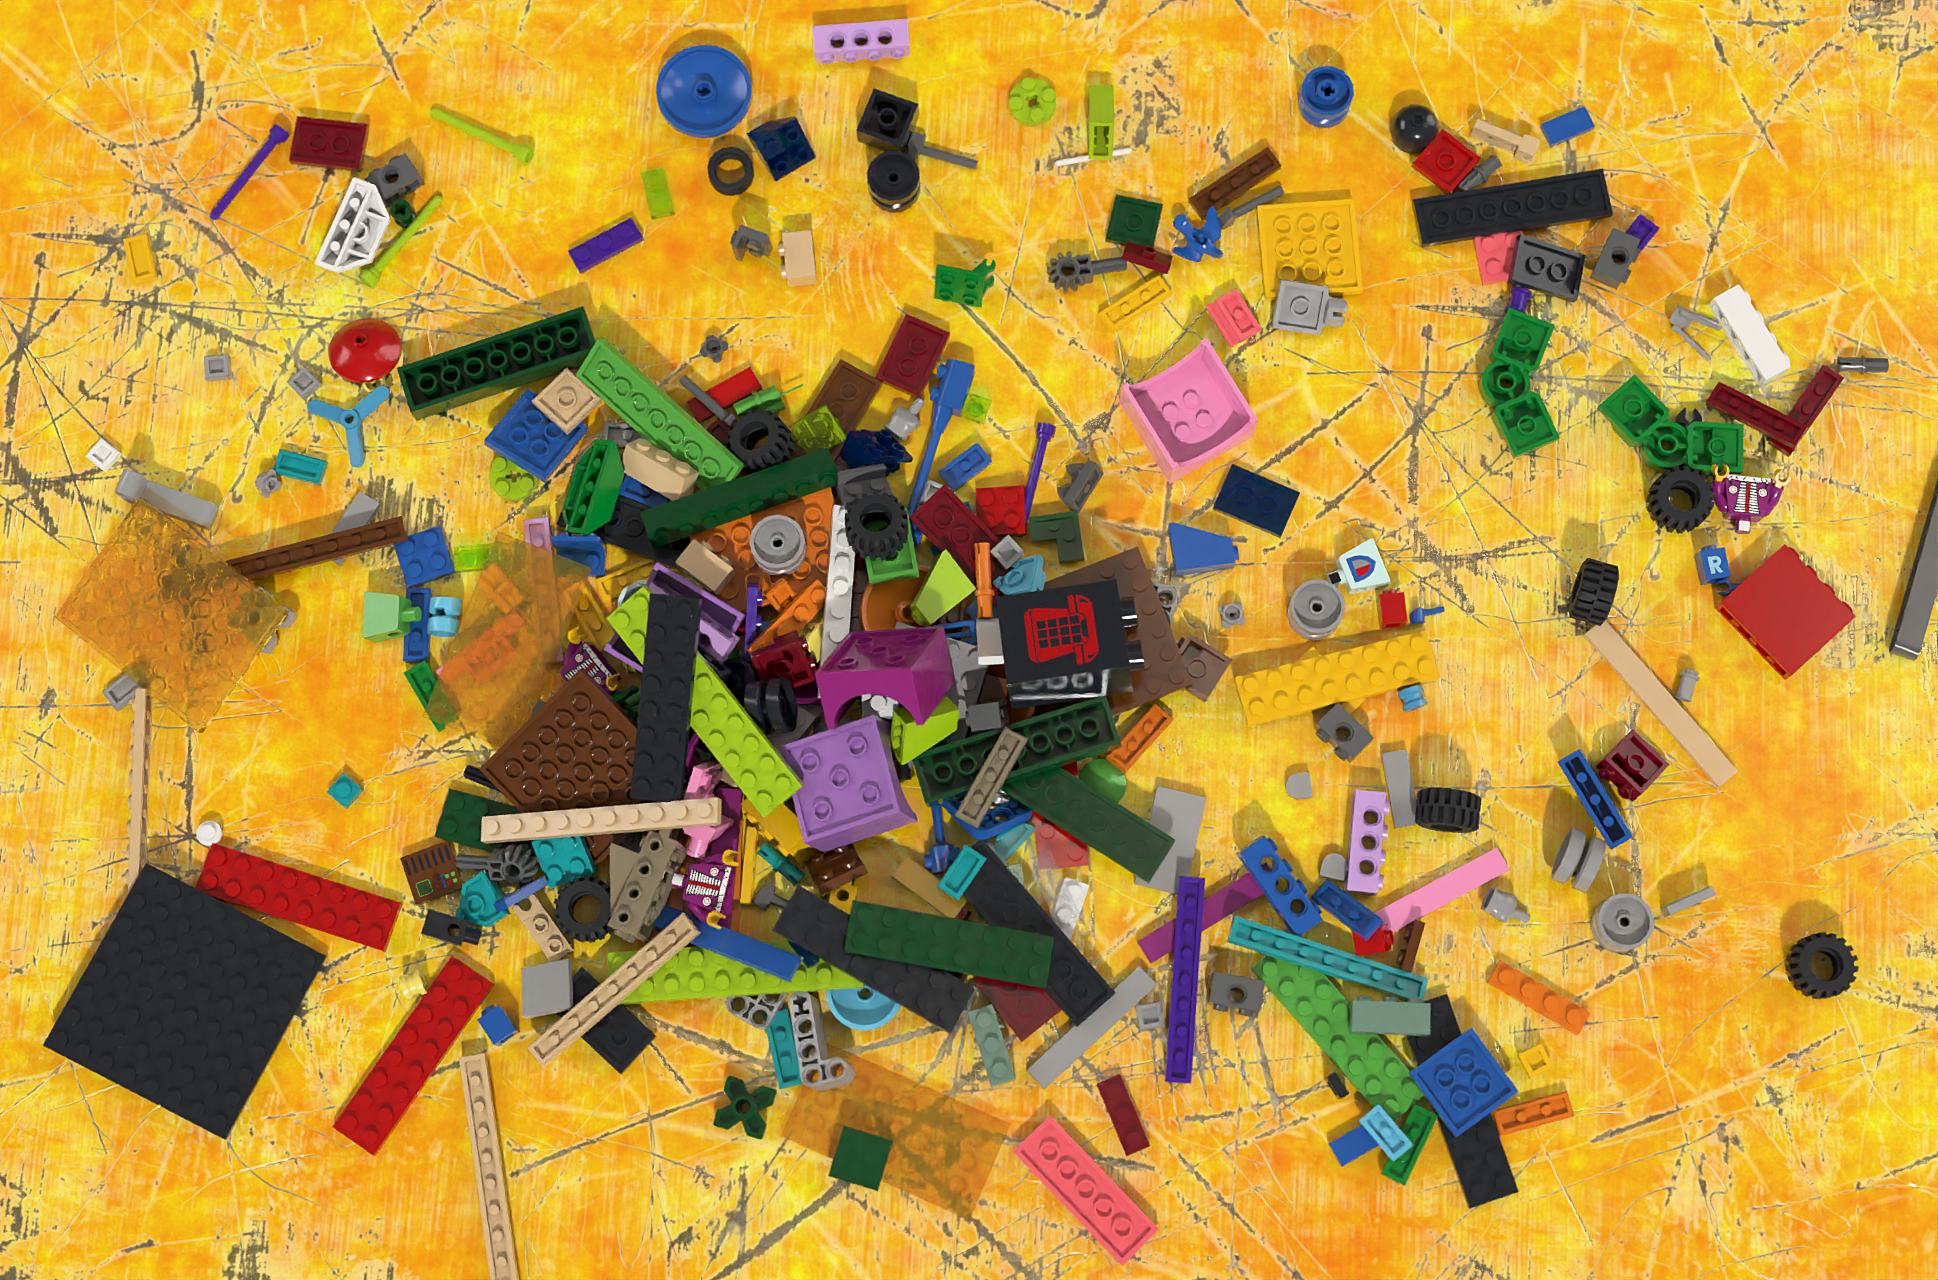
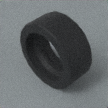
M734 147L722 148L709 159L707 166L709 180L714 189L719 193L728 196L740 195L752 184L754 178L752 161L747 153L741 149ZM731 159L740 161L745 169L741 180L731 184L723 183L719 180L717 168L722 162Z

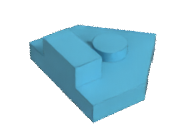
M1041 555L1018 559L1011 565L1013 568L1003 578L999 576L992 583L1004 595L1043 590L1046 580V574L1042 570L1044 559Z

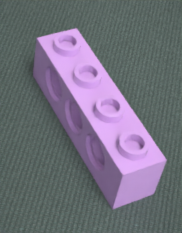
M907 19L812 26L816 63L832 64L834 61L852 63L858 59L876 61L884 57L901 59L905 56H910ZM882 39L891 40L888 44L880 43ZM862 40L867 42V44L863 46H859L856 44L858 41ZM840 42L843 43V46L835 48L833 44Z
M661 578L651 582L648 587L652 593L685 597ZM701 609L698 644L723 663L740 638ZM703 634L709 636L710 645L704 642Z
M1358 789L1353 792L1344 889L1346 893L1375 896L1378 890H1382L1383 875H1379L1380 865L1385 863L1386 852L1381 848L1382 840H1386L1388 826L1384 825V815H1388L1390 800H1386L1385 792ZM1364 813H1373L1376 817V823L1368 824L1365 822ZM1363 837H1369L1373 840L1374 847L1372 849H1366L1362 846L1361 840ZM1361 862H1367L1371 865L1372 872L1370 874H1363L1360 871L1359 864Z

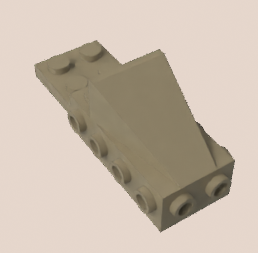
M684 789L683 791V800L686 794V789ZM683 828L661 829L659 834L649 830L648 835H645L640 842L639 849L641 851L639 854L611 843V919L608 926L615 929L613 934L631 943H634L635 940L646 944L649 942L655 929L654 924L661 914L672 890L673 875L675 872L680 871L687 855L686 848L681 845L685 835Z

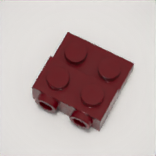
M797 630L773 638L774 644L750 652L760 679L765 680L767 683L771 678L784 676L789 679L793 688L815 680L814 670L817 669L813 655H807L806 650L809 649L807 640L804 635L799 636Z
M1632 729L1596 765V768L1599 770V775L1603 780L1611 781L1618 788L1617 792L1622 798L1630 799L1633 802L1670 764Z

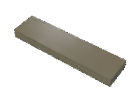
M1007 727L1003 729L956 812L955 817L977 829L979 828L1028 739Z

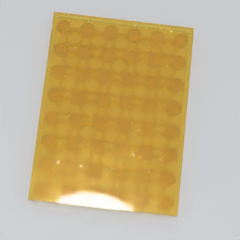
M139 497L54 617L139 686L147 689L149 694L198 733H203L289 611L150 502Z

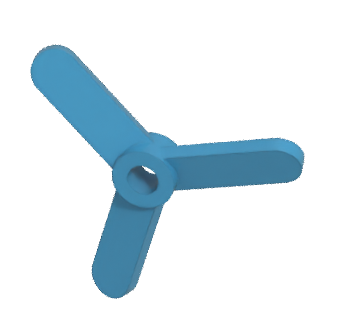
M384 385L378 386L358 405L348 410L319 400H311L307 405V409L311 414L345 427L349 458L353 467L359 468L364 464L360 432L363 419L390 396V390ZM354 417L353 422L349 423V419Z

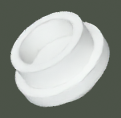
M205 821L197 829V839L205 846H211L212 843L217 844L222 838V828L214 821Z

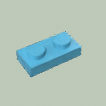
M1379 1104L1359 1120L1392 1162L1413 1146Z

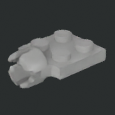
M1280 279L1271 327L1320 335L1322 328L1325 326L1337 328L1343 326L1346 318L1343 317V314L1333 312L1347 313V302L1343 298L1329 296V286Z

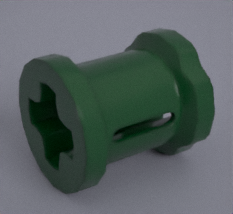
M396 200L391 204L390 214L396 224L402 228H407L416 218V214L409 202L406 200Z

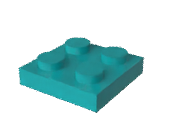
M584 836L538 839L531 842L549 888L565 884L568 881H574V878H584L597 872Z

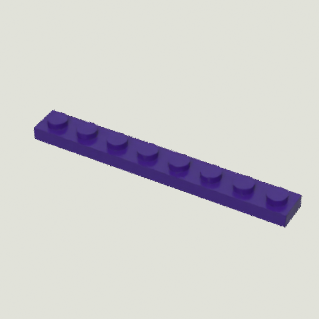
M1178 876L1164 1082L1191 1084L1205 878Z

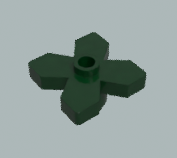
M728 1076L723 1091L730 1099L731 1105L717 1110L713 1125L729 1130L741 1121L747 1136L762 1140L767 1124L758 1111L773 1106L777 1090L761 1086L749 1094L744 1080ZM744 1103L750 1105V1110L747 1113H743L741 1110V1106Z

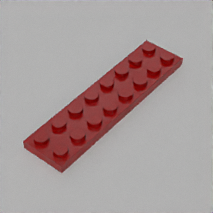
M215 843L211 844L195 887L212 897L384 952L387 950L403 905L394 900Z
M451 956L428 989L427 994L423 996L332 1127L371 1155L376 1156L495 984L456 957Z

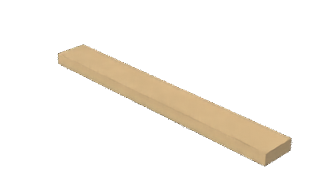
M1606 621L1601 626L1595 625L1583 635L1717 788L1738 772Z
M685 913L680 914L527 1047L542 1067L548 1066L701 932Z

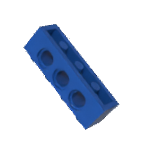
M1260 836L1238 851L1236 855L1290 933L1301 936L1323 920L1319 915L1322 911L1314 900L1309 901L1305 895L1307 889L1299 879L1295 880L1290 872L1293 869L1285 858L1280 859L1276 853L1278 847L1270 837L1266 839L1265 836ZM1264 857H1268L1272 861V868L1269 871H1265L1261 867V860ZM1279 878H1283L1287 883V888L1284 892H1279L1275 887V883ZM1293 899H1298L1301 902V910L1298 913H1293L1290 909V903Z

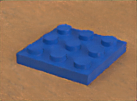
M527 389L484 439V445L545 483L588 432V426L580 422L567 435L532 403L537 394Z
M1472 1028L1408 1073L1454 1137L1459 1136L1519 1092Z

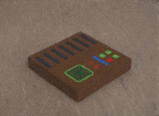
M448 840L400 858L417 906L462 889L463 880L459 868L456 867V859Z

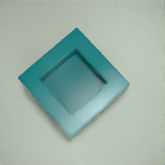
M343 773L329 788L327 793L344 808L348 809L364 790Z

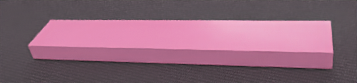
M1495 848L1375 912V914L1383 920L1381 925L1388 924V929L1395 932L1510 869L1498 848Z

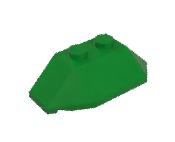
M595 439L591 444L592 447L584 453L576 464L562 509L566 524L565 529L568 533L588 535L611 520L625 475L617 444L613 440Z

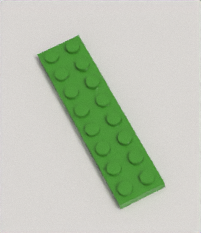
M604 337L597 339L576 376L640 435L648 440L651 445L669 452L672 457L681 462L688 463L691 468L697 470L699 474L695 485L702 491L736 479L744 464Z
M1268 955L1251 969L1260 980L1265 981V986L1372 1108L1379 1104L1389 1117L1396 1121L1424 1096L1408 1074L1410 1071L1378 1034L1349 1033L1350 1003L1325 974Z

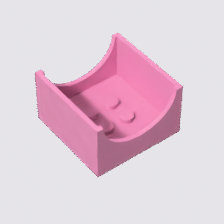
M1207 338L1200 341L1199 345L1189 355L1164 372L1138 384L1129 385L1127 382L1121 386L1119 404L1169 484L1254 436L1258 419Z

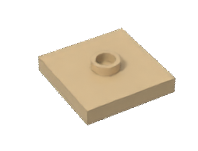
M567 367L532 400V403L567 435L602 402L601 398Z

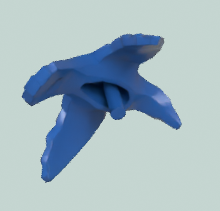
M1214 206L1208 209L1206 223L1200 230L1194 228L1185 215L1180 214L1174 218L1173 226L1184 235L1188 242L1185 247H1174L1172 250L1174 254L1195 262H1200L1203 254H1208L1215 259H1220L1223 256L1222 250L1214 245V242L1221 238L1220 222Z

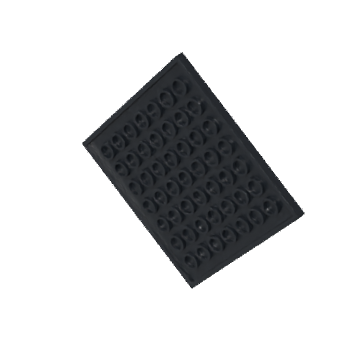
M146 863L43 1046L227 1140L328 956Z

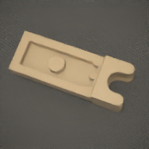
M1477 119L1470 137L1514 154V159L1525 164L1531 163L1540 143V140L1527 134H1524L1523 137L1518 136L1513 130H1503L1488 120L1481 121Z
M533 893L529 896V900L532 903L530 910L524 911L518 905H514L513 910L550 962L559 961L574 949L539 898Z

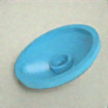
M866 985L865 988L826 991L827 1002L833 1015L844 1025L856 1030H873L885 1025L896 1015L900 1005ZM865 988L870 990V995L867 998L861 996V991Z

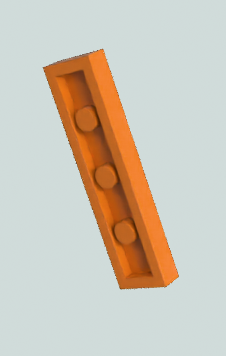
M813 579L746 650L750 653L751 651L774 644L773 638L795 630L799 633L825 606L826 588L818 579Z
M1501 960L1498 961L1487 981V984L1576 1036L1579 1035L1590 1015V1012Z

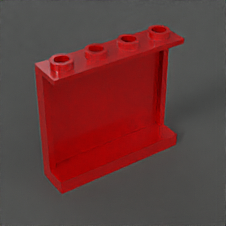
M1785 544L1715 607L1784 680L1792 676L1856 617L1852 613V608L1846 602H1841L1834 595L1835 591L1833 588L1823 583L1817 577L1816 571L1811 566L1805 565L1799 559V554Z

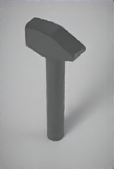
M912 132L908 143L909 156L915 160L919 155L976 170L978 160L924 146L926 136Z
M1278 186L1233 210L1228 207L1219 216L1221 230L1230 227L1237 218L1256 209L1257 206L1264 205L1283 195L1282 187Z
M684 375L679 383L733 430L732 424L738 422L734 415L726 412L691 379Z
M772 880L759 890L752 904L764 911L768 909L771 903L784 910L788 900L774 893L776 883Z

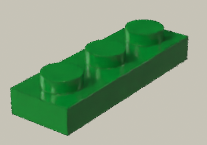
M1417 1104L1412 1106L1401 1131L1413 1146L1394 1162L1388 1157L1380 1173L1381 1175L1403 1186L1406 1185L1438 1115Z

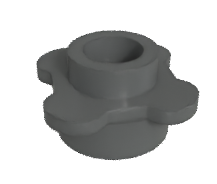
M710 335L706 338L704 347L700 349V354L702 357L711 358L714 363H719L722 361L724 351L728 350V343L721 341L714 335Z

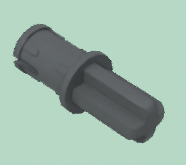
M1493 154L1489 156L1479 167H1474L1472 173L1459 183L1460 191L1474 190L1481 183H1486L1487 178L1502 166L1501 161Z
M1861 355L1860 358L1838 357L1837 364H1847L1837 366V372H1859L1860 375H1863L1864 372L1886 373L1889 369L1887 358H1865V355Z

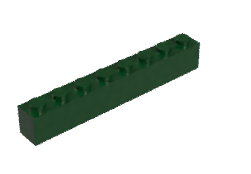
M826 447L642 511L640 515L652 549L835 486L837 485V469Z

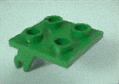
M984 259L972 271L937 264L934 298L981 308L987 289L994 285L993 275L990 276L989 281H986L989 273L995 270L996 262L992 260L991 265L988 266L987 259Z

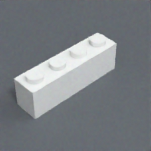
M1737 285L1713 298L1708 307L1758 386L1761 387L1785 374L1791 367L1789 357L1776 344L1775 335L1773 332L1768 331L1764 325L1763 316L1752 306L1747 291L1742 290L1740 285Z

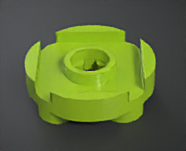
M1031 77L1024 78L1022 82L1014 86L1009 95V109L1013 118L1018 123L1028 127L1047 123L1053 117L1056 110L1055 91L1048 83ZM1035 98L1039 105L1029 107L1027 100Z
M497 457L492 462L489 472L490 485L503 499L512 502L522 501L531 495L530 493L537 488L539 484L538 478L505 457ZM513 471L521 474L516 479L517 482H512L511 479H508V475Z

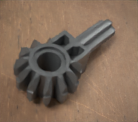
M1068 251L1067 257H1064L1059 252L1057 255L1058 260L1052 258L1050 260L1051 266L1047 267V273L1050 274L1048 277L1049 283H1055L1054 288L1056 290L1062 286L1063 292L1067 293L1069 287L1076 292L1078 289L1077 285L1084 286V284L1093 283L1094 275L1127 270V261L1122 260V257L1091 261L1090 254L1081 256L1078 254L1073 258L1071 257L1072 253ZM1064 269H1070L1074 273L1072 275L1067 276L1064 275L1061 271Z
M511 844L507 848H494L490 856L459 854L456 858V867L459 869L487 870L490 880H499L501 882L506 880L509 882L510 887L515 885V883L519 887H522L525 883L528 884L533 880L534 875L538 871L537 857L530 855L531 849L524 850L522 844L518 847Z

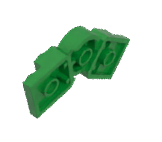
M1509 307L1489 355L1492 363L1486 367L1480 378L1479 392L1484 402L1494 408L1491 419L1501 440H1505L1514 459L1554 443L1560 439V436L1540 394L1529 391V377L1538 370L1555 325ZM1505 380L1509 382L1511 388H1503L1499 381Z
M1633 375L1597 408L1614 426L1612 429L1629 447H1639L1642 460L1655 471L1664 473L1668 469L1671 471L1673 467L1679 466V468L1688 466L1691 472L1694 469L1699 470L1698 475H1714L1711 471L1712 465L1716 464L1718 466L1717 473L1723 470V464L1725 463L1729 467V474L1741 475L1743 472L1744 424L1693 421L1685 429L1675 422L1668 421L1669 409L1636 375ZM1661 442L1669 443L1672 450H1664L1661 447Z

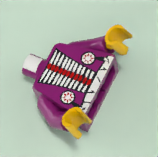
M1725 463L1723 464V470L1717 473L1718 466L1713 464L1711 467V471L1715 475L1712 480L1713 488L1711 489V492H1715L1713 502L1718 511L1722 512L1725 520L1736 521L1735 533L1749 534L1751 522H1759L1763 517L1768 516L1778 504L1784 490L1783 485L1789 483L1791 479L1790 473L1788 471L1784 479H1779L1778 476L1781 471L1780 469L1775 470L1774 478L1776 482L1772 483L1773 479L1729 475L1730 470Z
M579 626L568 632L570 642L563 660V669L560 672L562 677L568 681L583 667L610 696L615 694L618 689L625 687L624 682L618 683L622 679L620 674L615 671L594 643L584 642L582 644V641L588 637L587 633L579 635Z
M726 850L724 853H716L704 857L697 864L690 865L688 874L675 872L672 879V887L684 889L682 899L687 901V908L698 920L708 923L717 929H721L717 925L718 920L721 917L726 918L725 911L736 869L732 866H739V863L734 862V856L740 854V852L734 850Z

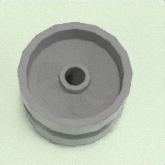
M768 516L759 521L751 532L749 542L754 560L760 569L769 575H790L798 570L805 561L807 546L804 533L798 523L788 516Z
M1314 579L1304 582L1295 590L1288 604L1287 618L1291 628L1296 634L1305 639L1320 640L1327 638L1336 631L1344 616L1345 601L1343 595L1335 585L1326 580ZM1312 607H1316V611L1320 612H1315Z
M1572 827L1559 849L1550 878L1564 884L1572 876V888L1585 893L1591 886L1600 868L1607 843L1602 839L1592 837L1585 844V832Z
M1620 893L1609 897L1595 908L1591 917V931L1595 940L1603 948L1611 952L1624 953L1642 946L1650 938L1654 929V916L1650 906L1642 898L1633 894ZM1620 919H1622V923H1625V927L1620 924Z

